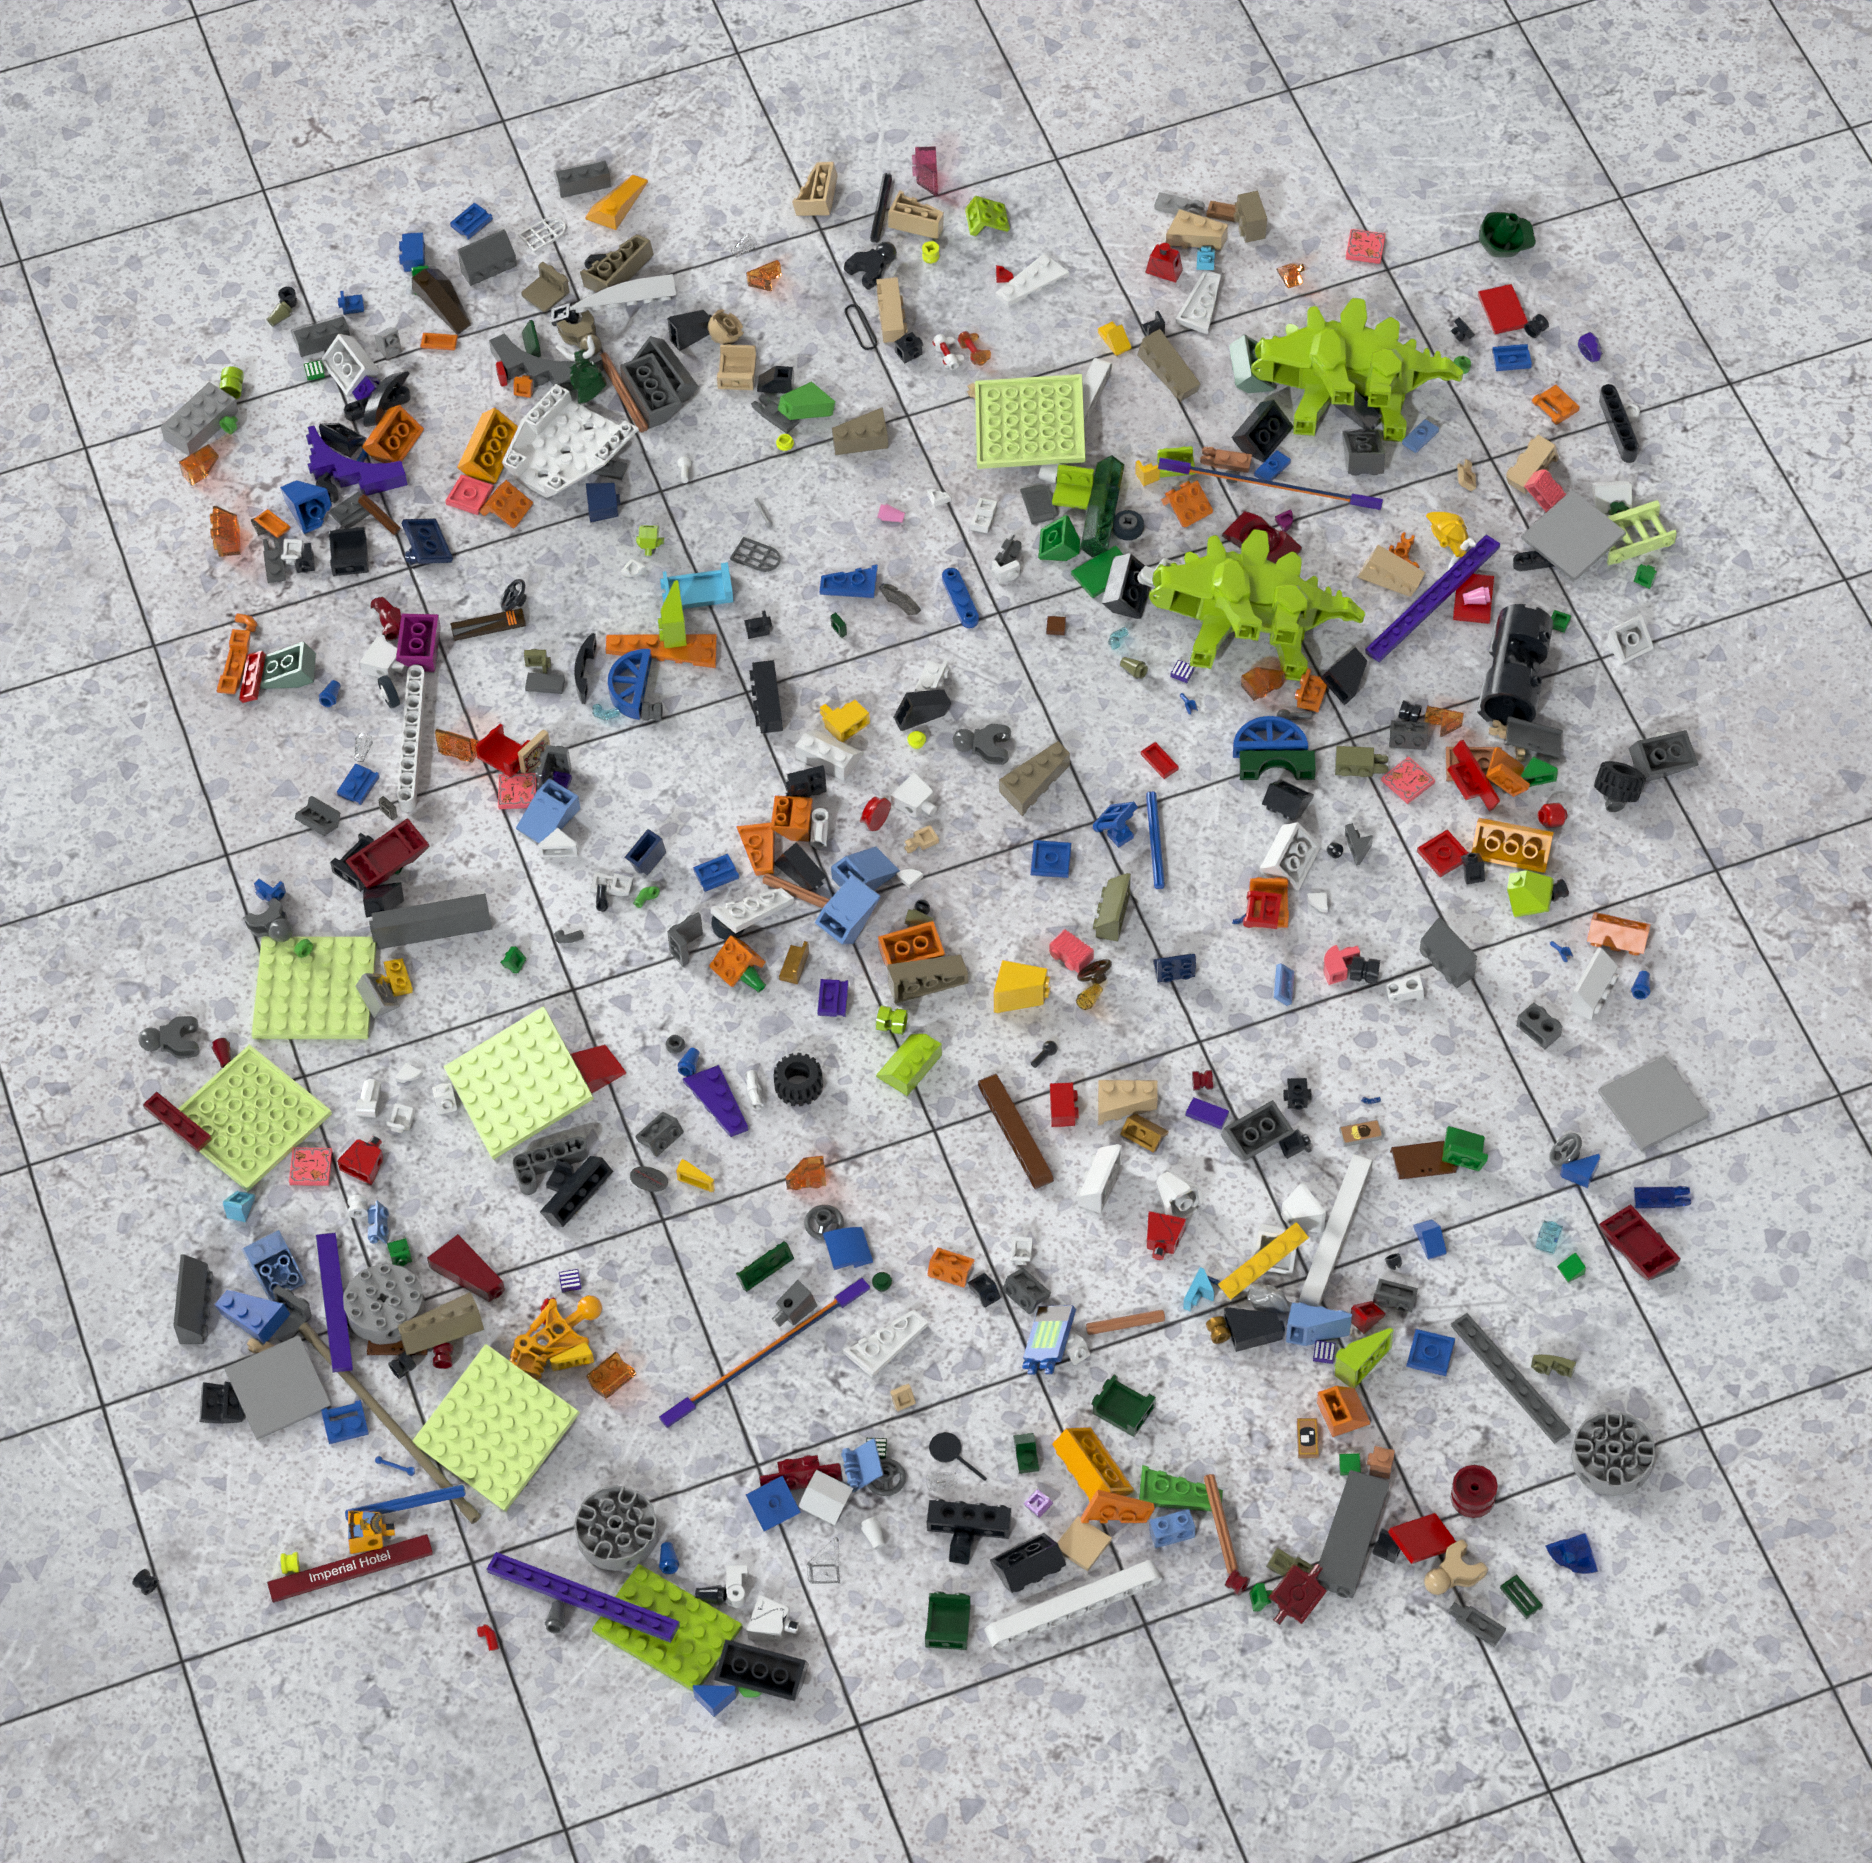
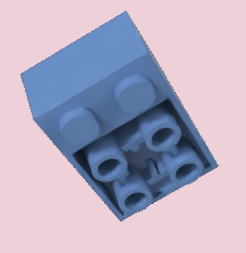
M548 779L536 792L516 826V830L540 843L557 828L562 830L580 810L579 796L553 780Z
M876 846L845 856L831 866L832 879L840 888L851 875H854L872 890H875L894 877L896 873L900 872Z
M851 875L823 907L815 924L842 945L854 944L881 896L856 876Z
M279 1230L241 1249L269 1300L275 1299L273 1290L277 1285L292 1291L306 1284Z
M1292 1302L1287 1323L1286 1342L1308 1346L1315 1344L1316 1340L1329 1341L1349 1336L1352 1314L1343 1310L1334 1311L1322 1306L1313 1307L1301 1302Z

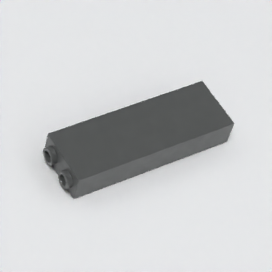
M486 893L372 913L373 921H369L373 943L377 942L378 949L492 930Z
M1350 1470L1318 1564L1323 1570L1316 1579L1325 1590L1336 1593L1343 1598L1354 1597L1389 1491V1481Z

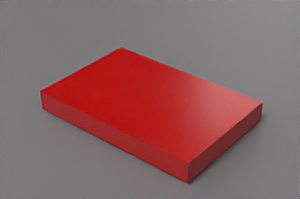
M1512 284L1478 291L1479 300L1494 335L1524 328V324L1528 321Z
M1472 574L1456 590L1453 620L1490 624L1494 576ZM1482 586L1483 588L1488 587L1491 602L1465 605L1464 593Z
M1436 1513L1391 1527L1388 1531L1411 1564L1446 1553L1447 1548L1457 1542Z

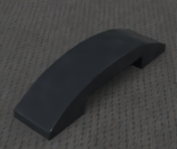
M408 371L391 374L377 385L365 409L363 420L365 427L378 425L385 414V411L381 408L394 387H401L410 374Z
M591 633L578 651L574 666L576 690L582 704H586L588 693L587 678H583L586 660L594 659L597 647L596 633Z

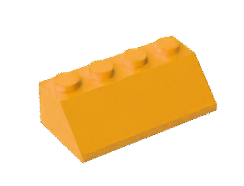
M496 408L482 413L457 468L468 477L495 484L504 467L502 461L518 426Z
M1479 818L1471 853H1479L1483 861L1546 873L1554 832Z
M1091 1427L1066 1428L1052 1443L1056 1454L1064 1461L1067 1470L1073 1474L1078 1482V1486L1088 1496L1089 1502L1097 1489L1122 1496H1128L1135 1491Z

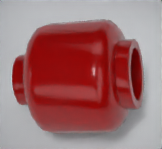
M1560 803L1544 804L1538 811V820L1546 828L1561 827L1568 816L1567 810Z

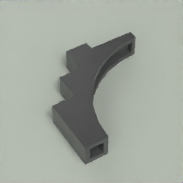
M505 333L489 340L490 351L497 362L502 361L508 380L526 374V376H530V379L533 380L534 388L550 381L553 386L557 384L568 391L574 390L571 384V369L569 366L576 363L575 361H553L533 356L512 343ZM600 354L590 357L589 361L594 362L601 371H604L603 359Z

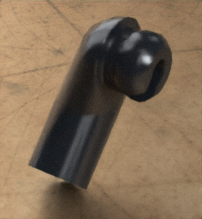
M607 253L591 254L584 262L587 269L591 268L592 263L597 260L600 262L606 258Z
M604 884L597 885L596 909L601 912H605L609 907L606 897L607 885Z

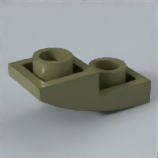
M1543 1354L1534 1355L1531 1362V1368L1540 1374L1549 1376L1553 1369L1559 1375L1570 1378L1576 1366V1362Z

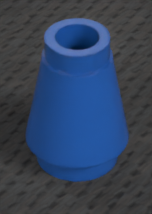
M332 680L319 694L321 705L332 707V705L336 704L341 686L338 681Z
M1640 971L1631 988L1632 995L1636 999L1643 1000L1650 995V974L1647 971Z
M690 1048L679 1061L677 1066L678 1072L681 1075L688 1077L696 1072L700 1054L698 1049Z
M664 1542L661 1544L659 1568L664 1574H673L677 1572L680 1564L673 1544L671 1542Z

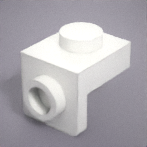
M284 539L281 559L287 565H295L294 560L302 558L303 540Z
M996 560L992 561V569L990 571L993 578L997 579L1000 584H1003L1020 576V565L1015 560L1000 567Z
M441 1083L436 1087H432L439 1115L457 1110L451 1083Z
M395 1103L391 1120L387 1122V1126L392 1127L391 1131L403 1133V1130L410 1131L415 1108Z
M1012 1237L1010 1260L1015 1261V1265H1027V1262H1031L1032 1238Z
M1071 1331L1064 1352L1069 1355L1071 1363L1076 1365L1089 1357L1090 1353L1085 1340Z

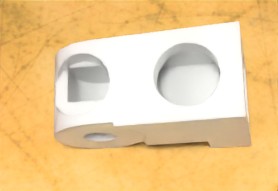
M1420 975L1390 982L1385 987L1390 1003H1399L1403 1000L1415 998L1417 1001L1424 999Z
M747 1565L726 1566L727 1600L729 1605L734 1608L743 1606L746 1600L742 1580H748Z

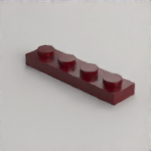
M155 1092L143 1103L145 1110L196 1152L202 1150L212 1140L211 1135L158 1092Z

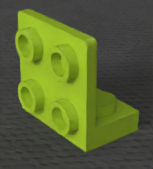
M975 195L966 206L965 213L970 235L977 236L984 226L1006 232L1010 230L1005 204Z
M1058 464L1057 484L1052 505L1087 510L1094 486V469Z

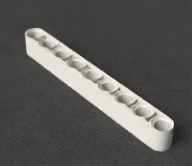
M1094 358L1083 380L1084 427L1111 373V362ZM1058 464L1042 465L1039 479L1057 484Z
M420 665L411 666L407 672L397 791L399 806L404 812L413 811L416 808L426 691L425 673Z
M1353 1154L1302 1289L1299 1302L1313 1307L1321 1305L1373 1163L1372 1159Z
M1148 1560L991 1623L984 1631L994 1650L1001 1649L1154 1587L1162 1581V1577L1154 1561Z

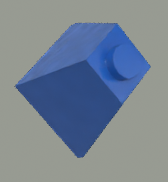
M298 480L280 487L285 503L304 534L322 526L323 518L332 506L326 488Z

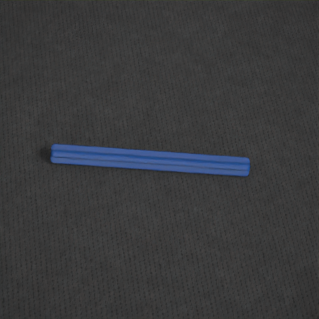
M1149 791L1146 793L1154 888L1163 889L1165 882L1157 795L1155 791Z
M457 1485L345 1510V1517L348 1521V1511L380 1512L381 1514L460 1498L466 1495L464 1485Z

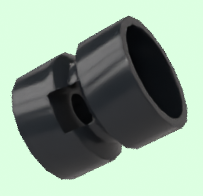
M1353 956L1350 980L1360 982L1362 979H1365L1366 983L1377 984L1381 960L1369 959L1366 961L1364 957Z

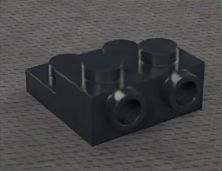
M823 765L788 773L787 782H784L786 796L810 798V796L827 792L826 775Z

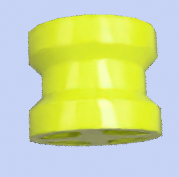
M928 241L922 245V259L924 262L932 264L939 260V245L936 242Z
M293 1552L291 1555L281 1553L282 1574H287L289 1571L300 1572L298 1552Z

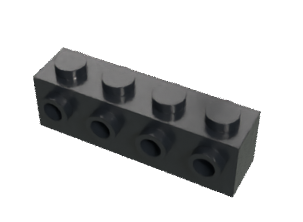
M774 660L752 662L753 670H749L750 681H754V685H751L752 696H756V700H753L754 712L758 711V715L755 716L756 727L760 726L761 734L783 731Z
M589 1156L540 1210V1213L551 1226L564 1227L614 1171L602 1157Z

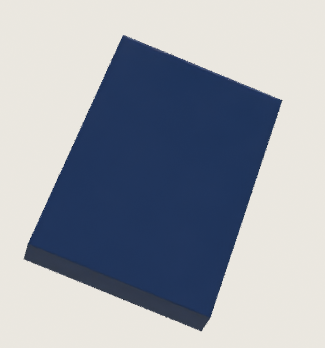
M436 518L402 520V527L418 564L452 563L453 556Z

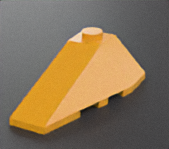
M632 174L595 203L585 219L617 230L647 185L648 180Z

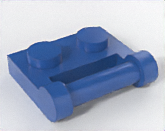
M1134 801L1109 805L1093 823V830L1095 832H1103L1106 829H1124L1125 821L1134 815L1133 812L1138 806Z
M361 1400L329 1410L327 1408L321 1409L329 1444L369 1435ZM354 1411H357L358 1415L330 1422L331 1417L351 1413Z

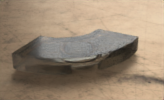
M885 583L878 587L888 602L898 605L907 615H917L921 611L916 602L907 594L897 591V587Z

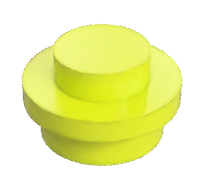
M781 434L776 440V446L779 450L788 451L793 448L794 440L789 434Z
M913 731L908 735L907 742L912 748L920 749L926 743V736L920 731Z

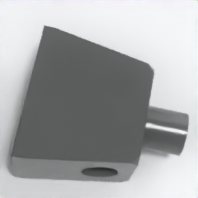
M797 1280L776 1302L779 1312L772 1320L778 1327H781L787 1320L792 1325H796L818 1305L812 1293Z

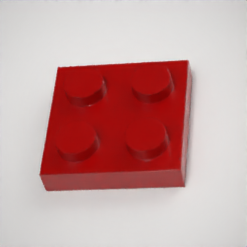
M1448 829L1417 847V853L1440 878L1462 865L1461 856L1468 854L1467 850Z

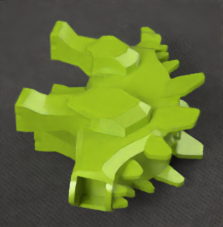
M1352 298L1340 314V322L1335 320L1326 322L1317 306L1310 307L1307 311L1306 327L1299 329L1298 326L1290 323L1285 328L1287 336L1279 338L1275 335L1272 339L1262 337L1255 346V355L1258 360L1251 365V372L1259 380L1305 389L1304 395L1294 414L1293 434L1315 436L1316 424L1330 403L1354 406L1356 390L1361 396L1368 397L1367 407H1373L1382 415L1380 419L1383 429V441L1402 442L1406 435L1407 421L1401 414L1405 394L1428 380L1441 378L1444 381L1455 380L1460 382L1463 379V370L1450 358H1441L1440 351H1436L1434 357H1430V350L1428 348H1425L1423 353L1416 350L1417 342L1415 339H1410L1404 345L1398 341L1400 323L1393 317H1388L1377 324L1375 330L1366 327V302L1361 298Z
M1256 529L1252 531L1242 544L1241 554L1235 551L1226 552L1219 537L1213 535L1207 540L1206 556L1199 558L1197 554L1189 551L1184 556L1185 564L1183 565L1172 563L1171 566H1164L1159 564L1152 576V582L1156 588L1149 593L1151 602L1157 608L1173 611L1201 621L1202 627L1193 645L1190 666L1211 669L1216 651L1229 633L1235 631V638L1258 641L1261 631L1269 633V644L1277 649L1280 660L1281 679L1300 681L1302 674L1306 673L1308 661L1301 652V643L1304 640L1306 631L1329 619L1340 618L1346 622L1355 621L1362 623L1365 618V612L1351 598L1343 597L1341 590H1338L1336 595L1332 596L1329 586L1326 587L1325 591L1318 588V578L1316 576L1310 577L1307 581L1300 578L1302 559L1295 552H1290L1279 558L1276 564L1266 560L1269 553L1268 534L1266 531Z

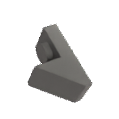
M1353 823L1345 825V838L1357 866L1361 864L1370 850L1373 835L1360 838V833L1358 829L1355 830Z

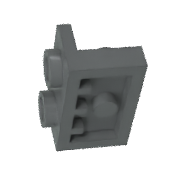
M1391 720L1390 748L1427 749L1428 723Z
M661 1112L635 1137L639 1143L649 1147L653 1155L658 1157L684 1131L677 1118Z
M1024 1268L1007 1276L1002 1291L1028 1314H1032L1036 1305L1049 1299L1051 1292Z

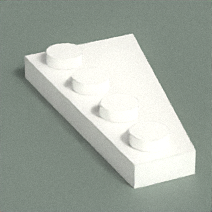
M1043 254L995 293V297L1005 305L1011 306L1027 298L1028 294L1032 292L1037 293L1042 290V287L1048 284L1051 286L1057 283V280L1069 277V271L1046 254Z
M1209 270L1203 271L1176 317L1177 324L1208 335L1221 274Z

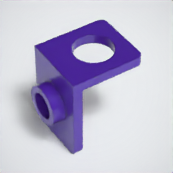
M366 375L353 390L352 394L357 401L369 397L377 387L375 383L379 384L381 381Z

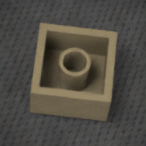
M1258 190L1238 194L1237 202H1235L1236 212H1234V219L1236 223H1239L1240 237L1243 236L1245 243L1265 239L1267 216Z

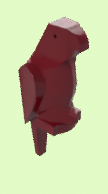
M383 596L373 599L370 608H374L379 613V619L384 628L382 635H384L386 641L397 640L401 623L400 609L390 604Z

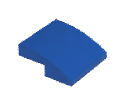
M862 1227L842 1228L823 1233L834 1270L850 1265L857 1268L873 1263Z

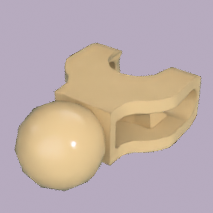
M1461 1539L1447 1548L1443 1563L1440 1564L1439 1569H1432L1425 1575L1424 1584L1427 1591L1431 1594L1441 1595L1454 1586H1474L1486 1576L1489 1569L1482 1562L1475 1565H1467L1462 1561L1461 1558L1466 1554L1468 1544Z

